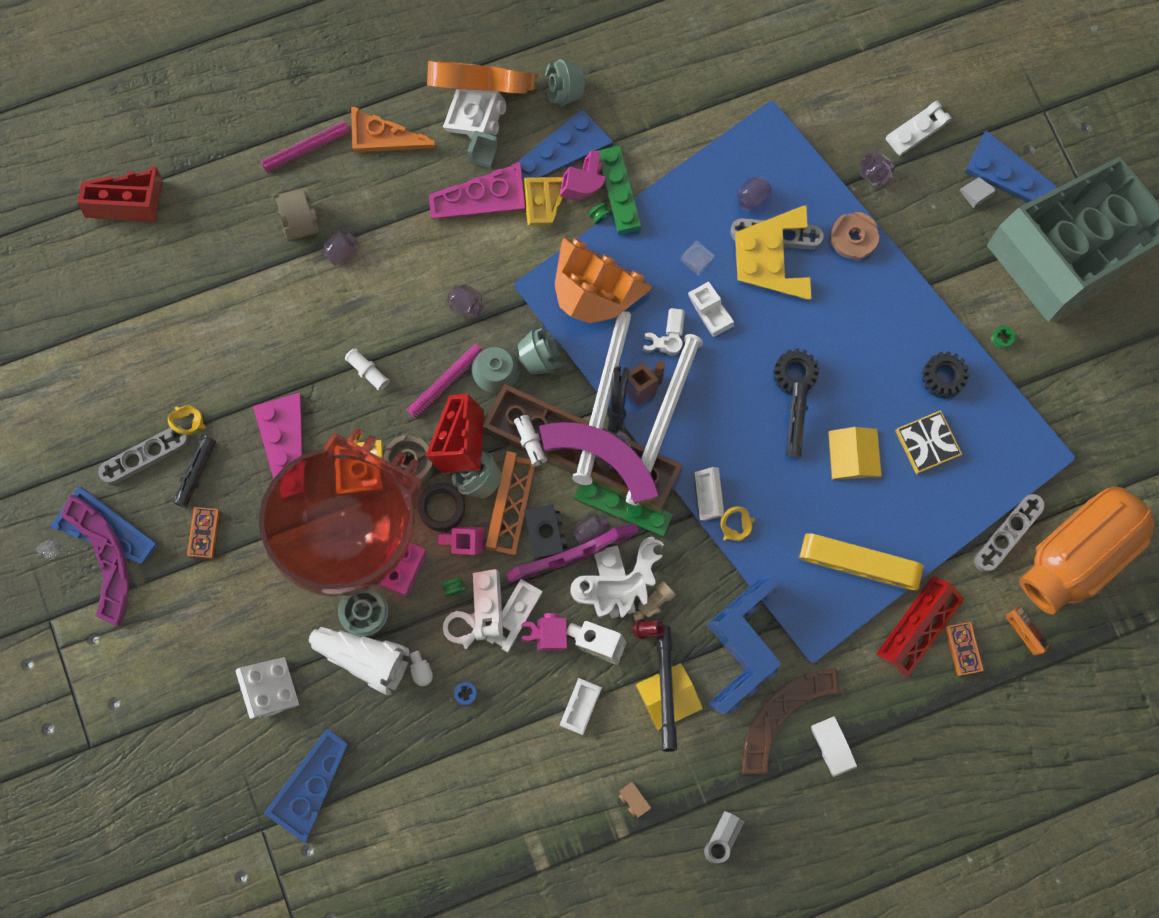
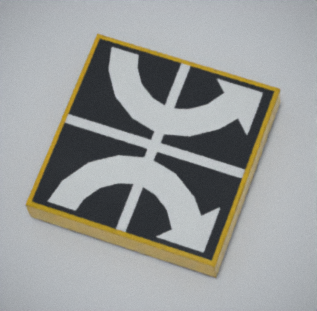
M941 411L895 430L916 474L962 455Z

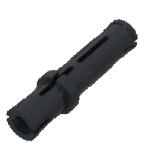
M621 366L614 368L610 407L607 409V416L609 417L607 430L614 432L615 429V434L622 436L623 419L626 417L624 407L630 372L627 367H624L621 376Z
M793 382L792 402L788 408L791 409L786 456H802L805 413L809 407L806 406L809 386L807 383Z
M201 435L184 477L180 478L179 482L181 484L172 503L188 508L194 490L198 489L200 485L198 483L200 476L216 444L213 438Z

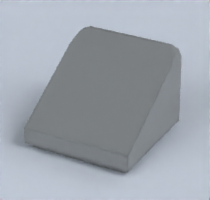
M980 177L960 189V192L972 208L991 198L996 191Z

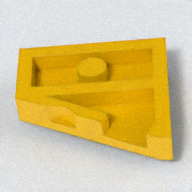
M563 177L525 178L523 180L528 226H547L553 223L556 211L563 198L560 196Z

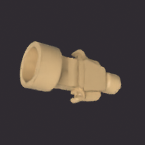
M664 581L656 587L657 589L649 597L647 596V604L645 606L640 601L638 605L640 611L634 614L636 622L639 619H644V615L650 618L652 615L660 613L659 607L676 596Z

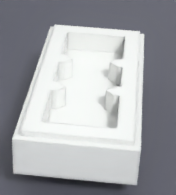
M711 467L694 472L700 520L707 521L722 517L724 509L719 468Z
M578 678L560 726L583 735L602 687Z

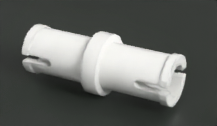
M356 348L347 353L345 360L359 371L361 378H366L378 391H382L389 384L390 380L375 368L376 364L373 361H368Z
M529 415L520 416L522 421L516 418L514 423L522 438L520 441L522 447L526 448L532 466L541 465L539 461L541 460L542 463H545L547 458L539 443L541 440L539 434H535Z

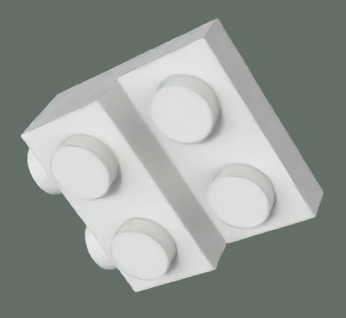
M457 89L443 128L446 132L467 134L470 139H472L475 130L492 136L496 135L499 131L498 119L500 114L503 115L506 111V102L498 91Z

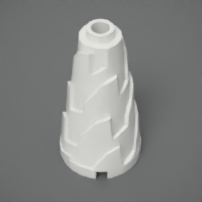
M320 627L318 630L314 629L309 638V643H311L313 650L367 682L370 687L386 695L392 694L388 688L392 690L397 688L408 664L402 658L403 655L409 657V649L386 640L382 642L364 636H356L342 630L338 632Z

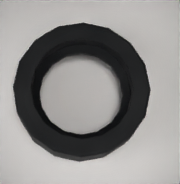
M436 483L428 486L421 493L418 500V512L422 522L428 528L439 532H446L461 523L465 514V503L461 493L454 486L447 483ZM439 493L450 495L456 503L454 515L446 521H436L427 512L429 500Z

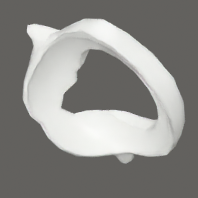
M455 611L449 614L443 623L445 637L453 643L463 644L464 648L467 649L475 639V612L468 614ZM453 618H463L473 628V631L462 637H454L448 631V624Z

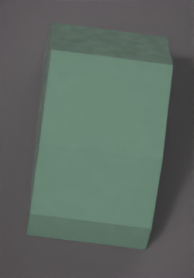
M1119 156L1020 206L998 227L988 242L987 247L1048 322L1057 323L1159 249V203Z

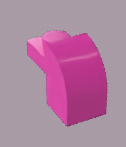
M591 150L584 159L583 170L574 167L568 168L563 174L560 190L561 197L576 201L586 200L594 195L603 185L605 176L599 175L602 167V162L599 161L601 152Z

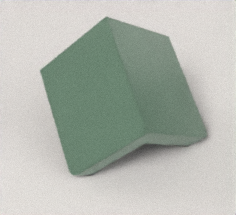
M475 130L468 148L469 163L491 169L499 149L498 138Z

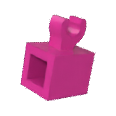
M461 526L452 528V533L439 534L438 544L451 545V553L476 555L485 552V527Z
M544 614V618L537 620V627L529 621L521 624V627H528L531 630L530 636H522L521 640L525 642L537 640V651H562L567 648L566 618H559V614Z

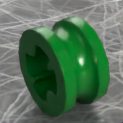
M603 202L595 206L588 215L590 218H594L593 222L596 225L612 214V211L610 209L607 210V204Z
M1000 326L992 333L991 341L995 347L1005 349L1015 341V333L1008 326ZM1002 332H1004V336L1009 338L1005 343H1002V339L998 338Z
M462 577L441 584L442 588L446 589L445 597L454 596L466 590V587L462 586Z

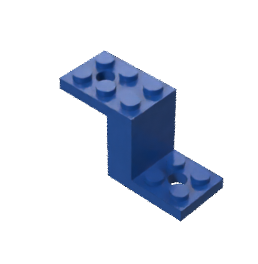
M774 575L761 576L706 624L745 670L707 703L715 712L721 714L726 712L731 714L740 706L739 701L745 696H752L759 689L758 684L764 679L769 680L778 673L777 667L782 664L743 618V615L747 617L758 608L756 604L761 599L767 600L777 592L775 587L780 582Z

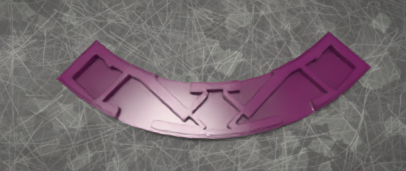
M562 422L539 426L545 451L579 449L590 452L611 464L627 484L634 504L660 498L651 473L643 461L629 446L614 435L602 429L580 423Z
M70 494L60 517L74 525L90 540L100 569H102L103 584L101 598L95 616L115 626H120L125 615L129 594V573L123 547L105 517L85 500Z
M636 523L616 527L596 539L557 555L517 566L507 573L509 582H515L537 576L539 571L550 568L556 570L606 550V545L611 543L619 544L638 532Z

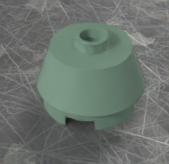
M563 59L549 63L545 76H549L550 89H545L548 101L563 107L580 100L585 87L582 68Z
M545 327L538 330L532 329L518 343L520 362L532 375L554 373L555 369L562 366L561 362L557 361V357L561 356L558 346L553 337L549 339L546 336L547 329Z
M489 347L476 356L472 365V375L477 385L483 390L491 393H500L504 384L512 387L517 382L520 375L519 361L506 348Z
M482 451L480 470L453 472L452 482L461 494L484 499L496 490L501 481L502 473L492 455Z
M367 586L356 587L347 592L341 599L338 608L340 623L345 630L356 636H369L378 632L386 623L389 612L388 603L382 593Z

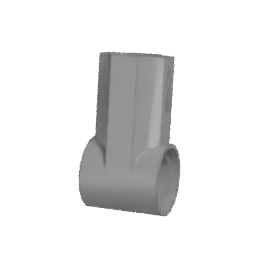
M723 812L709 843H707L704 849L705 857L709 862L714 864L723 863L729 858L732 846L745 821L731 813ZM714 844H718L723 848L724 853L720 859L714 858L711 854V848Z

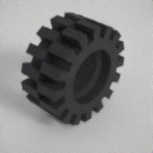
M795 348L794 351H791V349L787 350L786 354L783 353L774 367L773 378L777 381V387H782V392L789 391V395H792L793 382L809 384L808 391L814 386L818 378L819 368H817L818 362L813 360L814 356L812 354L807 355L806 350L799 352V349ZM792 364H799L805 370V377L801 380H793L788 376L787 368Z
M947 351L945 354L940 352L936 356H932L922 371L924 374L922 381H925V389L930 388L929 393L931 395L936 393V397L944 396V399L950 396L953 397L967 384V379L969 378L967 370L969 367L968 365H963L965 362L963 358L961 360L957 358L958 354L955 353L952 356L951 352ZM938 368H950L954 373V380L951 383L941 382L937 378Z

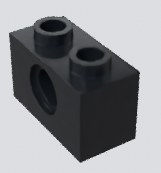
M553 504L524 510L534 562L562 553L563 549H567L565 534L560 535L558 525H562L560 511H555ZM545 527L551 528L553 535L550 538H543L539 534L540 530Z

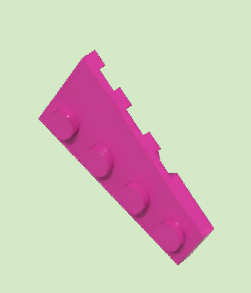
M520 162L512 164L510 167L493 171L488 175L473 178L463 184L454 185L429 194L431 219L525 210Z
M300 392L253 406L280 499L304 492L302 395Z

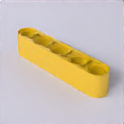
M805 534L799 557L801 560L908 590L919 589L924 567L919 562L816 534Z

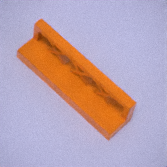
M507 451L486 542V549L488 551L516 556L525 516L524 510L527 507L535 466H532L530 459L517 457V453ZM516 463L530 466L528 475L520 480L514 472ZM513 477L517 481L514 484H512ZM527 480L526 486L524 488L522 483ZM519 485L524 495L522 499L514 503L509 496L510 490ZM508 500H509L511 506H509L508 508H506V507H507ZM522 503L521 509L519 511L517 506ZM514 509L519 516L518 522L509 527L504 520V516L507 512ZM504 524V526L506 527V529L501 532V530H502V525ZM516 527V532L514 535L511 530ZM509 532L514 540L512 549L498 547L500 537Z

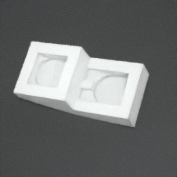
M709 282L688 293L691 302L713 338L734 327V321L722 306L721 298Z
M835 717L811 726V731L822 750V756L833 777L857 768Z

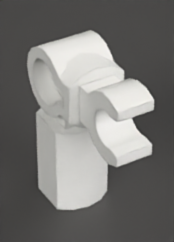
M669 309L666 328L668 337L662 336V338H658L653 333H645L644 339L653 341V345H644L643 351L651 353L655 350H660L661 353H666L669 356L678 355L682 348L680 336L683 334L685 311L682 309Z

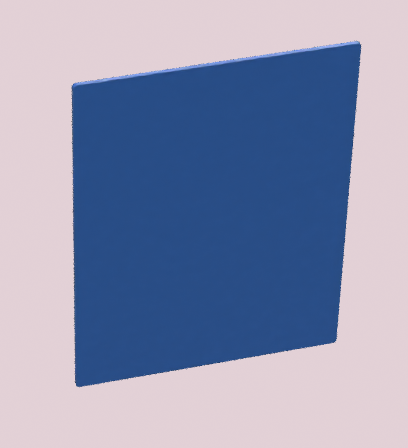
M774 101L767 102L635 196L634 201L641 230L618 235L612 213L577 238L586 243V248L601 256L605 254L616 260L615 264L630 272L636 271L646 277L644 281L652 286L649 292L624 310L625 312H630L631 319L619 362L621 376L624 367L631 371L644 363L651 371L655 368L656 362L663 361L665 363L663 382L657 386V392L654 397L636 407L626 395L624 407L626 417L623 419L622 425L637 444L644 447L647 445L685 345L684 337L688 334H693L702 339L703 344L697 349L658 453L683 464L682 473L674 488L675 493L746 583L751 586L761 576L774 575L780 582L775 587L777 592L767 600L761 599V602L810 663H815L908 589L801 560L799 557L805 534H816L919 562L924 565L921 579H923L1019 504L1027 495L1032 494L1074 461L1073 453L876 221L879 242L869 256L864 257L860 261L847 259L836 252L830 244L831 230L840 216L861 212L867 214L872 219L873 217ZM801 206H806L807 225L818 226L822 230L824 235L822 243L818 248L812 250L783 247L786 279L810 277L811 300H804L800 297L786 295L778 291L737 281L736 243L730 235L733 222L742 218L766 221ZM739 226L738 231L743 230V226ZM791 230L783 231V238L791 241L795 238V234ZM800 231V236H799L798 241H801V239H802V237H803V236H802V233H803L802 231ZM849 232L852 240H860L858 237L859 232ZM814 233L809 234L810 242H814L816 239ZM558 251L516 281L514 284L515 289L598 393L617 317L587 323L569 316L559 307L555 288L560 251ZM707 282L711 284L721 298L722 306L734 321V327L714 338L688 296L690 291ZM669 309L684 310L683 334L680 336L682 340L680 353L676 356H669L666 353H661L660 350H655L651 353L644 352V345H653V341L644 339L645 333H653L658 338H662V336L668 337L666 328ZM795 348H798L799 352L806 350L807 355L812 354L814 356L813 360H817V368H819L817 381L807 393L806 406L809 407L805 413L801 457L786 456L791 409L788 408L792 402V395H789V391L782 392V387H777V381L773 378V371L777 360L783 353L786 354L787 350L791 349V351H794ZM948 351L951 352L952 356L955 353L958 354L957 358L959 360L962 358L965 360L963 365H968L969 367L967 370L969 378L967 379V384L957 395L944 399V396L936 397V393L931 395L929 387L925 389V381H922V376L924 375L922 371L932 356H936L940 352L945 354ZM792 364L787 368V374L793 380H801L805 377V370L799 364ZM940 367L937 370V378L943 383H951L954 380V373L948 367ZM941 411L962 455L916 474L895 430ZM852 427L877 429L882 477L832 480L828 431ZM711 467L719 468L724 513L732 507L740 506L746 508L750 518H755L752 532L744 540L724 541L725 534L720 527L722 517L707 521L700 520L694 472ZM741 512L731 513L726 520V526L742 534Z

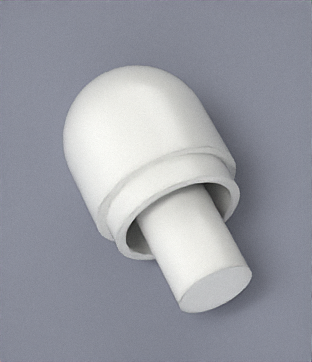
M419 651L410 653L409 655L413 663L410 665V672L414 682L419 686L428 685L433 678L429 663L426 660L422 661Z

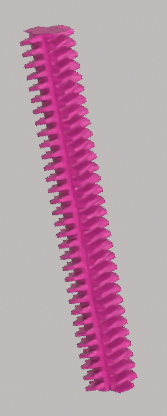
M342 121V123L340 122V124L338 123L332 126V128H327V131H321L322 134L319 132V134L313 135L311 138L308 137L306 141L298 142V145H292L290 148L285 149V151H279L277 155H271L272 158L269 156V159H263L264 162L261 160V164L267 173L268 170L271 172L273 167L274 169L276 167L279 168L281 164H287L286 161L288 163L289 160L292 162L293 159L294 161V157L296 159L297 156L298 158L302 157V153L305 155V153L308 154L307 151L310 153V150H315V147L317 149L318 146L321 148L320 144L323 147V143L324 145L328 144V140L331 143V140L334 141L333 138L336 140V137L339 139L340 136L341 138V134L342 136H344V133L345 135L349 134V128Z
M475 343L473 347L458 359V362L456 361L447 372L445 371V374L443 373V376L441 375V378H438L406 410L415 419L419 417L417 414L421 415L419 412L423 413L422 410L425 411L424 408L428 409L426 405L430 407L428 404L432 405L431 402L434 403L433 400L436 401L435 397L438 399L437 395L440 397L439 393L445 392L443 390H447L445 387L449 388L447 385L451 386L450 383L453 384L452 381L456 382L454 379L458 380L456 377L460 378L458 375L462 376L461 373L464 374L463 371L466 372L465 368L468 370L467 366L470 368L469 364L472 365L473 360L483 350Z

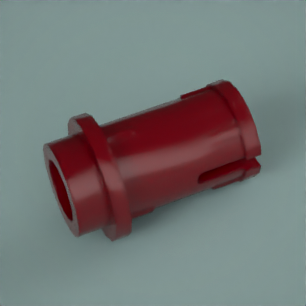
M639 619L633 623L632 633L638 639H645L651 636L662 637L665 633V624H662L663 621L661 620L645 621Z

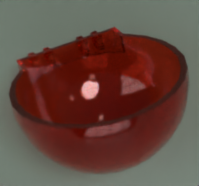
M359 428L355 429L349 439L334 432L324 448L301 455L286 465L271 481L262 498L259 512L260 537L269 560L283 577L298 588L315 595L330 597L351 596L374 588L390 577L401 564L411 544L415 521L412 501L422 487L421 479L413 474L420 461L413 458L405 470L401 469L400 466L406 456L401 451L398 452L392 463L370 452L376 443L377 438L370 435L362 447L357 445L363 434V431Z

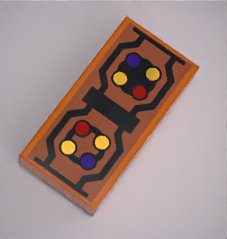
M194 507L187 551L188 557L214 558L220 516L219 509Z
M967 622L945 627L957 676L984 671L972 623Z

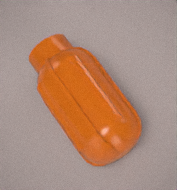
M1115 486L1106 488L1087 501L1036 547L1034 566L1019 580L1023 591L1037 607L1048 614H1055L1066 603H1078L1095 596L1150 546V540L1155 530L1151 509L1139 497L1124 488Z

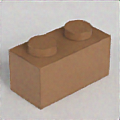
M633 782L619 791V798L623 803L627 802L630 806L628 810L633 817L636 815L638 818L651 809Z

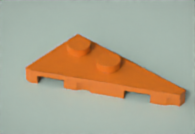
M351 107L353 152L435 148V141L429 139L428 136L421 133L417 135L406 130V127L391 121H384L379 116L374 114L371 116L359 111V108Z

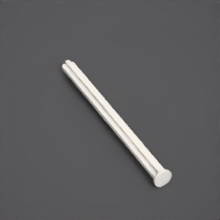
M623 311L619 314L614 327L589 423L590 426L603 429L612 393L614 368L619 366L631 319L630 312ZM582 450L577 473L573 474L572 477L573 481L581 485H590L592 483L590 475L596 455Z
M688 334L684 337L685 345L641 458L650 473L697 349L703 344L702 339L693 334ZM629 491L626 498V502L634 506L639 505V503L634 504L631 493Z

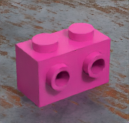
M400 538L397 539L396 543L392 542L387 551L389 559L385 566L381 565L376 579H379V586L408 598L426 558V549Z

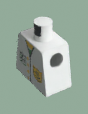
M585 621L582 627L571 623L566 632V637L575 640L576 646L580 650L615 665L619 664L627 644L622 634ZM592 637H596L594 641L589 642Z

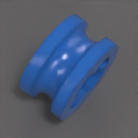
M462 682L455 688L454 697L461 705H471L477 698V690L471 683ZM463 687H467L468 690L471 688L473 694L469 695L470 699L468 701H464L463 697L462 699L459 698Z

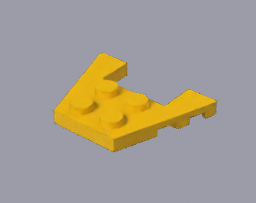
M801 206L735 233L737 281L764 289H771L786 295L800 297L804 300H811L810 277L786 279L784 268L783 230L806 229L808 227L806 206Z

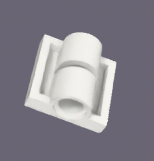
M285 657L240 667L236 670L250 719L256 717L265 718L299 705Z

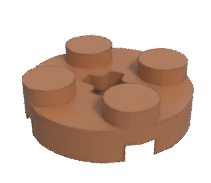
M861 212L840 216L831 230V246L837 253L847 259L862 260L875 250L879 242L875 221L867 214ZM849 232H859L858 237L860 240H852Z

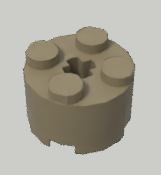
M307 187L274 195L275 205L278 208L280 222L287 241L319 233L314 207H311Z
M402 435L393 439L386 446L383 465L389 478L402 489H415L424 485L434 472V464L425 457L429 446L421 438ZM408 458L413 462L410 466L405 463V460Z

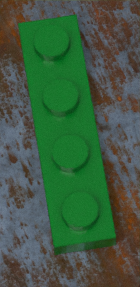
M620 145L598 150L597 152H601L599 161L602 162L601 170L603 176H605V185L618 235L641 230Z
M593 483L590 485L579 484L573 500L629 524L636 523L637 527L662 538L673 516L672 513L665 510L661 515L644 506L629 504L626 502V498Z

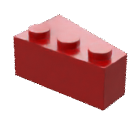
M154 166L145 172L135 173L131 171L122 177L112 178V176L82 182L77 203L85 218L156 222L163 180L157 166Z
M469 394L449 396L425 457L442 473L475 471L481 468L484 409Z

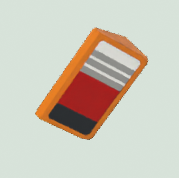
M1017 606L1005 615L1034 656L1043 654L1049 648L1048 642L1021 606Z

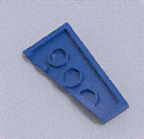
M582 109L518 161L521 166L522 181L525 178L551 176L555 171L563 167L567 168L574 165V162L586 157L591 150L598 151L613 146V141Z
M987 131L984 132L965 170V173L975 178L980 177L988 184L1027 203L1058 188Z
M79 486L74 495L88 502L105 517L118 536L125 557L140 564H145L159 543L85 488ZM63 508L50 527L90 542L74 525L60 517L64 510Z
M327 728L264 814L303 843H306L348 743Z

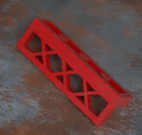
M932 576L876 655L881 660L892 664L902 676L908 678L962 604L964 598L950 582ZM952 595L954 599L952 600L950 605L946 607V601L949 598V596ZM938 615L937 623L932 626V620ZM921 635H924L923 642L918 646V639ZM909 655V661L904 667L901 663Z

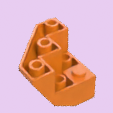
M564 238L562 240L555 288L559 307L569 316L587 323L612 319L650 291L652 286L644 281L646 277L636 271L630 272L615 264V259L605 254L601 256L586 248L587 244L579 239L574 238L571 241Z

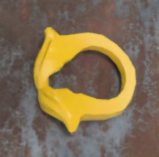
M186 405L181 408L177 406L175 407L176 411L168 415L169 426L178 433L192 435L199 429L206 428L203 423L202 413L193 406ZM191 413L194 414L191 429H181L173 422L175 419H181Z
M736 506L724 513L720 521V527L725 534L724 541H741L751 534L755 518H750L746 508ZM739 511L742 514V534L726 526V520L733 512Z

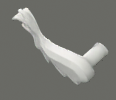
M655 537L646 538L640 544L637 563L632 573L627 576H580L571 584V596L580 604L594 605L597 616L600 618L608 615L615 605L619 609L620 617L623 618L631 609L636 596L642 605L645 606L647 604L646 585L650 587L655 585L651 566L662 558L661 554L656 555L653 552V548L658 546L662 549L664 544L659 540H655Z

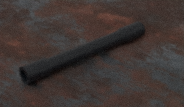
M665 626L664 635L656 637L659 656L662 714L661 740L663 752H675L678 749L674 718L671 627Z

